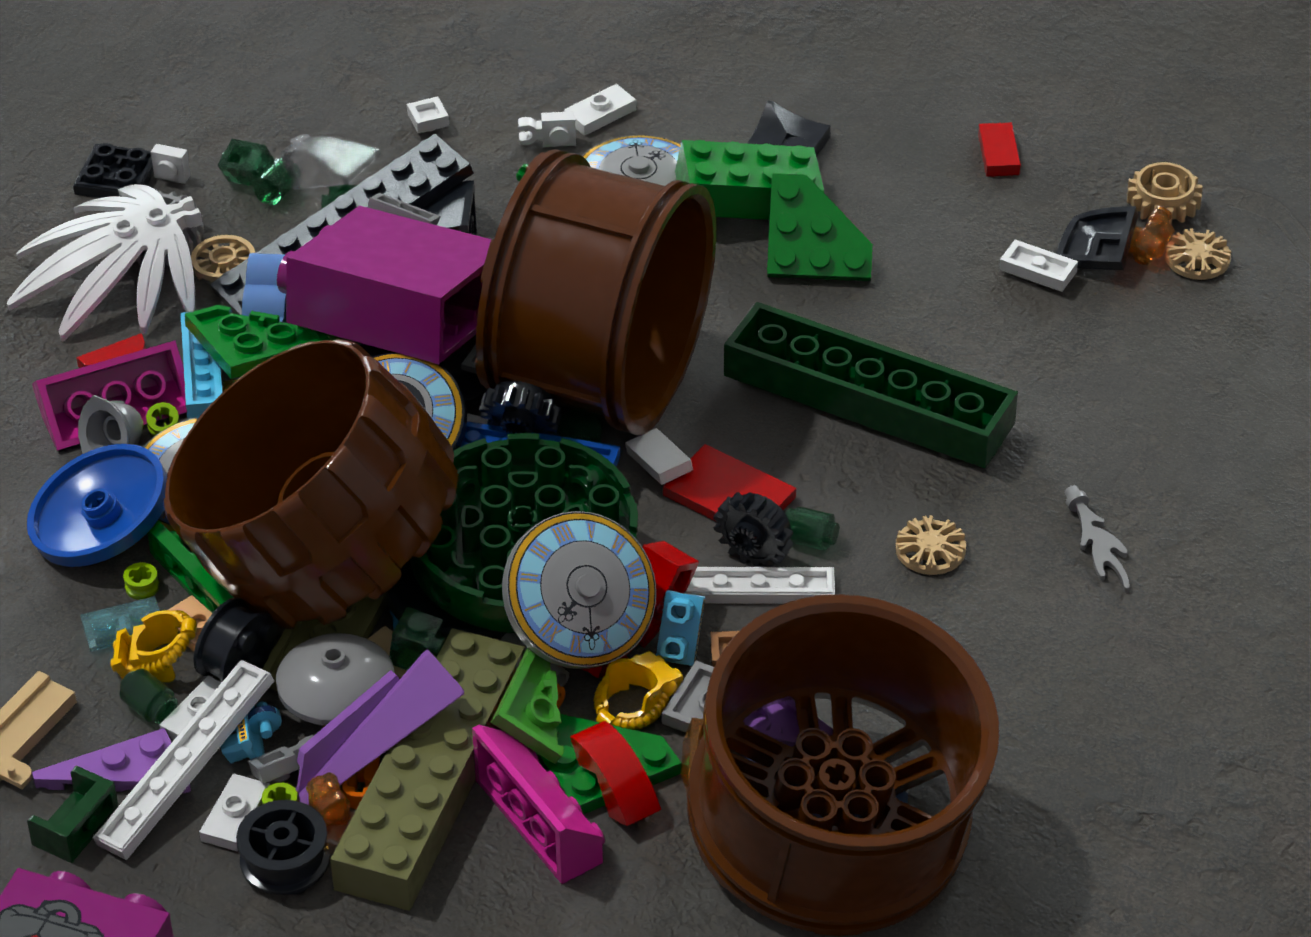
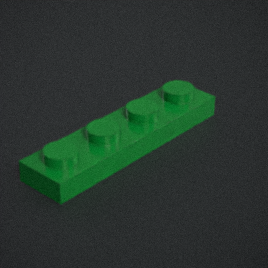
M160 521L155 523L147 533L150 553L190 596L193 595L212 613L222 603L234 598L204 569L193 552L190 553L183 546L179 535L175 531L170 532Z

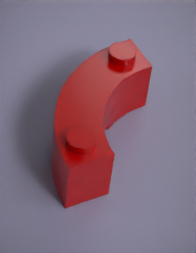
M665 541L644 544L642 546L651 563L656 582L654 614L646 633L638 642L644 648L660 631L661 620L659 619L662 617L666 591L685 593L699 564L698 560ZM627 654L619 659H628ZM610 663L584 670L600 678L606 676V670Z

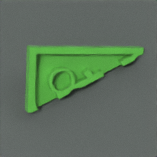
M527 647L491 723L555 764L562 757L564 748L558 745L556 727L561 723L560 711L557 708V700L559 698L556 671L551 670L550 662L539 657Z

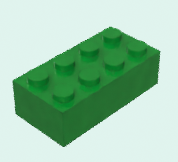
M705 140L681 141L675 169L676 180L707 188L713 199L716 217L770 220L772 173L807 175L824 192L814 147L711 142Z

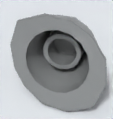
M93 395L83 406L78 421V438L82 454L114 444L138 445L143 432V420L135 408L125 404L124 401H108L96 395Z

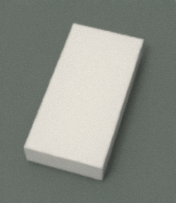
M657 428L625 442L627 453L661 485L693 470L691 459Z

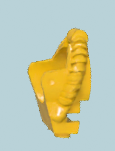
M163 610L143 617L141 619L143 625L133 626L132 635H129L126 628L117 631L116 640L113 641L114 656L111 658V668L114 672H117L122 679L138 680L139 678H151L158 682H171L176 678L172 664L177 661L178 657L182 656V652H185L186 646L190 644V640L196 637L197 621L184 611ZM170 643V644H168L167 646L163 647L162 649L153 651L155 648H157V647H159V646H161V645H163V644Z
M651 651L641 655L636 654L631 659H617L611 662L607 667L606 676H604L595 691L594 708L597 714L596 722L606 721L613 726L631 730H639L649 726L661 716L672 694H675L682 683V673L679 669L670 667L661 656H656ZM629 684L642 686L650 690L644 696L641 710L634 713L620 712L616 717L608 712L609 698L617 692L629 690Z

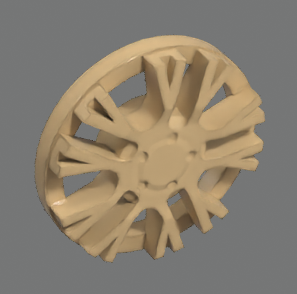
M1192 228L1190 231L1184 230L1182 235L1178 232L1172 236V240L1167 244L1165 259L1168 266L1177 274L1190 279L1205 280L1218 277L1228 269L1231 261V250L1227 246V240L1223 239L1222 236L1215 237V232L1210 233V230H1206V234L1194 233ZM1185 262L1187 266L1183 268L1179 263ZM1213 264L1218 268L1211 270L1209 265Z
M219 235L208 238L198 244L191 253L195 276L199 280L206 279L212 283L225 272L230 271L248 259V257L243 256L255 253V249L248 240L235 235ZM220 243H230L229 246H218ZM198 257L206 258V259L197 260Z
M931 515L929 518L923 516L920 521L914 518L912 521H907V526L898 531L896 554L903 565L915 572L927 575L947 573L957 568L965 558V534L962 533L961 528H955L956 524L954 522L950 523L949 519L946 522L933 520ZM916 552L911 558H908L905 553ZM941 558L945 560L946 564L936 566L935 561ZM922 559L927 561L926 565L920 564Z

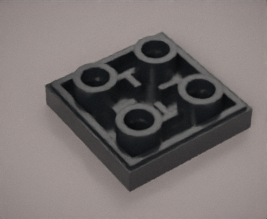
M95 143L73 184L74 194L96 198L122 197L119 196L118 192L120 188L137 184L148 186L154 174L151 151H146L142 148L118 147L109 143Z

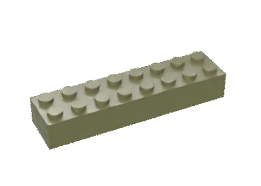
M454 628L451 629L436 659L458 682L465 693L387 750L330 859L335 891L407 911L411 910L476 780L472 728L477 725H483L501 730L492 724L491 721L522 660L525 646Z

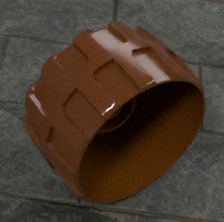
M348 340L310 341L291 347L246 372L201 414L186 435L170 464L165 488L164 510L170 525L200 560L204 569L233 597L246 601L249 610L255 613L264 611L271 614L274 622L279 625V628L294 629L297 622L315 619L326 625L345 618L347 608L365 597L374 600L381 597L399 582L402 574L400 569L412 557H422L427 552L441 531V512L449 509L454 502L458 484V471L453 464V448L439 427L410 390L392 376L376 359L370 356L360 345Z

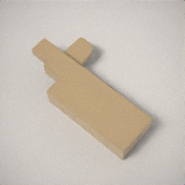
M38 671L0 709V782L4 780L20 789H23L32 780L30 766L21 762V760L77 703L74 691L50 680L49 675Z

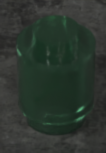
M286 157L272 160L253 181L252 186L256 197L261 202L269 205L279 204L298 183L300 175L298 166L294 161Z
M802 506L786 510L785 514L794 533L790 538L793 543L824 551L827 550L830 544L834 545L836 543L840 526L839 523L835 522L834 514Z
M146 669L129 672L120 683V699L148 722L154 721L157 724H161L178 705L174 692Z

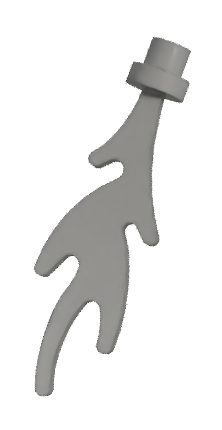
M1076 485L1068 487L1064 492L1067 497L1066 505L1070 511H1077L1082 528L1080 549L1085 550L1088 544H1092L1093 564L1100 581L1105 580L1103 567L1109 566L1120 578L1124 592L1128 593L1130 585L1126 571L1120 561L1112 554V552H1115L1121 557L1126 558L1127 549L1114 535L1093 526L1103 527L1104 518L1097 516L1087 507L1089 498L1086 493L1080 491Z

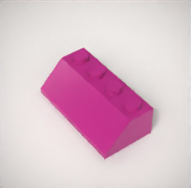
M176 341L36 380L32 383L42 419L57 451L80 444L78 421L83 406L93 395L108 401H124L125 404L132 406L140 413L143 425L147 424V411L156 403H170L177 409L178 415L187 412L184 367ZM162 415V419L169 418L168 415ZM159 416L156 417L157 421L162 420Z
M483 725L473 727L476 782L558 881L564 884L602 864V845L605 843V838L600 827L595 822L590 823L586 819L577 800L573 796L568 797L564 793L555 774L552 771H546L539 763L535 751L505 731Z

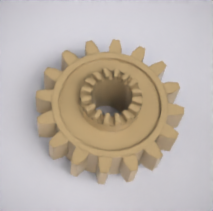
M1167 162L1153 163L1145 166L1140 172H1134V179H1129L1127 203L1131 204V206H1136L1138 212L1141 211V219H1146L1149 216L1152 217L1154 224H1157L1160 219L1165 220L1167 225L1172 224V219H1177L1183 223L1185 222L1186 215L1194 217L1196 210H1200L1203 187L1198 184L1197 176H1193L1189 170L1180 165Z

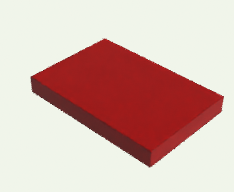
M706 444L690 458L693 466L691 472L669 481L663 486V496L714 520L713 516L728 496L732 498L736 492H739L741 495L751 492L765 496L775 502L782 510L796 498V487Z

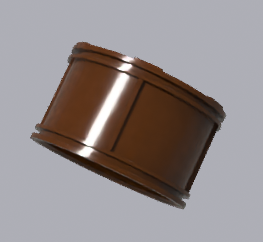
M557 149L549 150L545 153L541 152L526 167L525 174L510 198L495 239H492L482 271L481 283L483 284L477 317V358L475 360V368L479 382L485 387L486 391L488 388L494 389L498 383L504 381L526 382L550 393L555 399L556 404L604 416L608 424L616 430L626 431L635 435H643L650 431L661 419L683 381L705 316L713 277L717 233L715 207L708 189L704 186L690 184L681 180L672 181L664 186L592 168L583 156Z
M843 594L820 595L785 603L758 616L730 640L718 658L708 684L703 710L704 734L697 746L692 761L687 786L688 821L693 839L699 850V855L720 885L729 890L748 907L784 925L811 931L819 935H859L863 932L894 925L916 914L931 903L948 886L955 875L968 843L973 810L985 791L995 764L999 743V719L991 689L982 671L961 644L938 625L914 611L880 599ZM815 699H829L831 701L833 729L831 736L819 729ZM787 700H795L799 734L793 747L788 746L746 725L744 719L770 705ZM851 701L881 711L905 727L872 744V740L867 733L853 728ZM922 746L929 750V753L895 768L890 765V763ZM728 748H730V749H732V750L738 752L739 754H741V755H743V756H745V757H747V758H749V759H752V760H754V761H756V762H753V761L748 760V759H746V758H743V757H741V756H739V755H736V754H734V753H731ZM945 774L948 781L951 803L938 814L931 816L896 798V795ZM811 814H819L823 818H817L812 816ZM852 814H858L863 818L854 817Z

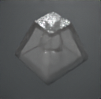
M309 134L294 137L290 141L291 144L280 153L293 190L348 185L381 156L380 149L327 136L310 137Z

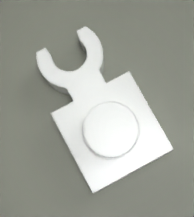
M575 111L541 113L542 121H536L530 117L518 119L519 130H529L528 132H519V144L530 145L537 140H542L543 147L576 146Z

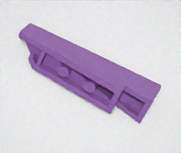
M428 649L421 654L400 679L390 670L299 748L297 763L300 770L297 787L295 788L298 793L299 802L312 806L465 693L458 682Z

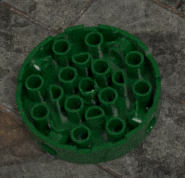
M535 433L507 434L506 440L489 443L486 442L485 438L453 451V464L458 471V484L454 502L449 509L441 512L442 528L433 544L422 557H412L410 563L414 576L425 594L451 616L476 627L498 632L516 633L505 611L502 580L507 559L523 534L551 516L565 512L583 511L599 514L617 522L638 541L637 503H635L630 492L628 481L617 467L601 454L580 443L561 438L560 442L540 439V434Z

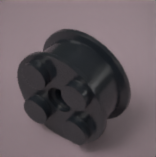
M238 597L228 599L212 613L198 637L193 656L196 672L202 676L214 675L220 678L222 683L240 660L262 669L268 659L279 625L274 622L271 614L264 611L255 613L249 610L248 604L243 599Z
M277 800L265 803L249 812L238 827L236 841L240 853L241 872L249 884L262 892L275 895L301 894L317 883L327 871L330 862V852L326 842V823L317 810L305 803L294 800Z

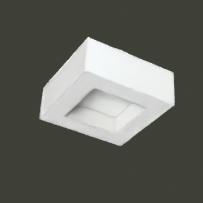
M438 96L407 104L408 116L418 134L449 126V115Z
M161 144L154 146L151 151L154 178L186 184L191 176L187 150Z

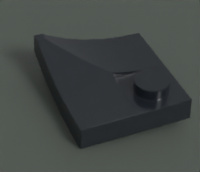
M768 100L759 123L747 144L814 147L817 157L831 137V126L798 116L775 102Z
M1136 206L1100 208L1074 216L1062 235L1056 254L1078 261L1077 268L1124 270L1139 216Z

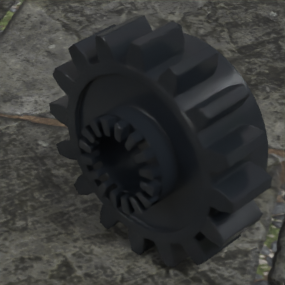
M504 381L498 383L494 389L488 388L487 392L483 395L479 409L481 411L480 417L488 419V425L500 426L507 433L512 431V434H515V432H536L554 435L558 431L562 416L560 414L561 408L555 406L556 401L550 393H547L538 386L521 381Z
M736 492L732 498L728 496L713 516V519L717 521V524L713 527L714 531L722 533V537L718 541L731 547L728 551L730 555L739 554L740 561L743 564L750 560L754 567H760L762 563L765 567H772L774 564L779 565L794 544L790 540L794 533L791 530L786 514L775 502L765 496L751 492L741 495L739 492Z

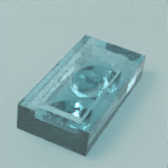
M155 596L81 614V623L90 652L113 646V641L116 640V633L119 630L126 628L129 635H132L133 626L143 625L141 621L143 617L160 611Z

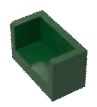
M75 766L70 771L74 791L51 818L46 821L32 815L27 820L32 846L69 863H72L93 839V836L118 808L114 782L79 766Z

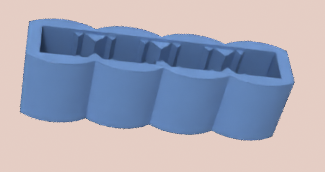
M249 254L246 285L242 300V315L249 316L251 311L279 315L280 322L286 323V294L281 293L277 287L278 268L285 254Z

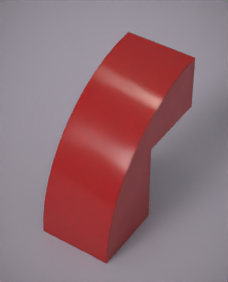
M602 721L570 736L578 764L597 776L610 818L628 826L661 810L654 788L640 760L625 738L611 724Z

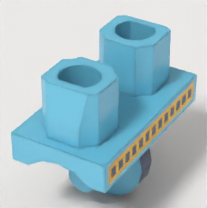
M666 591L656 656H661L666 662L693 666L697 656L706 596Z
M266 702L257 703L256 707L254 706L235 728L234 731L237 733L230 735L221 745V751L226 759L232 764L247 757L251 760L265 754L262 738H270L273 735L272 732L281 726L282 718L280 711L276 707L268 706Z

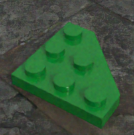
M772 173L767 277L871 281L873 244L807 175Z
M222 305L185 313V326L230 379L240 378L258 364L296 345L310 341L330 340L323 332L280 322L279 315L251 311L249 316L232 313L231 307Z
M560 714L561 723L556 729L558 745L564 748L562 757L553 764L540 754L536 753L542 767L546 771H552L555 774L564 793L568 797L573 796L577 800L584 815L605 806V802L596 774L578 764L570 736L599 722ZM613 726L625 738L637 755L652 786L682 773L681 761L663 736Z

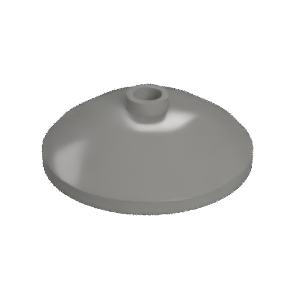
M343 633L320 635L299 644L283 658L276 674L277 693L284 707L296 717L313 724L327 725L390 670L394 672V666L389 655L371 640Z

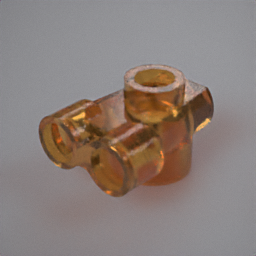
M1157 206L1149 216V221L1144 228L1135 227L1129 253L1133 254L1134 261L1137 263L1148 265L1153 257L1160 258L1163 255L1166 244L1175 232L1173 226L1169 223L1172 214L1167 208Z
M328 772L324 775L316 776L309 781L306 786V791L309 794L308 805L321 814L326 827L328 828L333 824L342 825L347 823L351 817L350 802L341 791L337 776Z

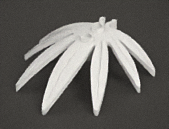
M139 184L118 189L119 196L122 197L98 198L74 207L75 214L85 211L111 212L92 214L71 220L43 233L16 253L18 260L47 246L86 234L67 244L41 263L7 301L8 310H13L37 294L110 254L89 274L70 302L59 328L60 339L64 342L107 296L144 250H147L140 267L137 283V313L141 333H147L158 303L164 276L166 254H168L172 280L185 311H195L194 271L189 247L182 230L187 227L193 228L203 224L200 210L198 208L195 209L191 196L180 200L178 204L166 205L162 196L155 189Z

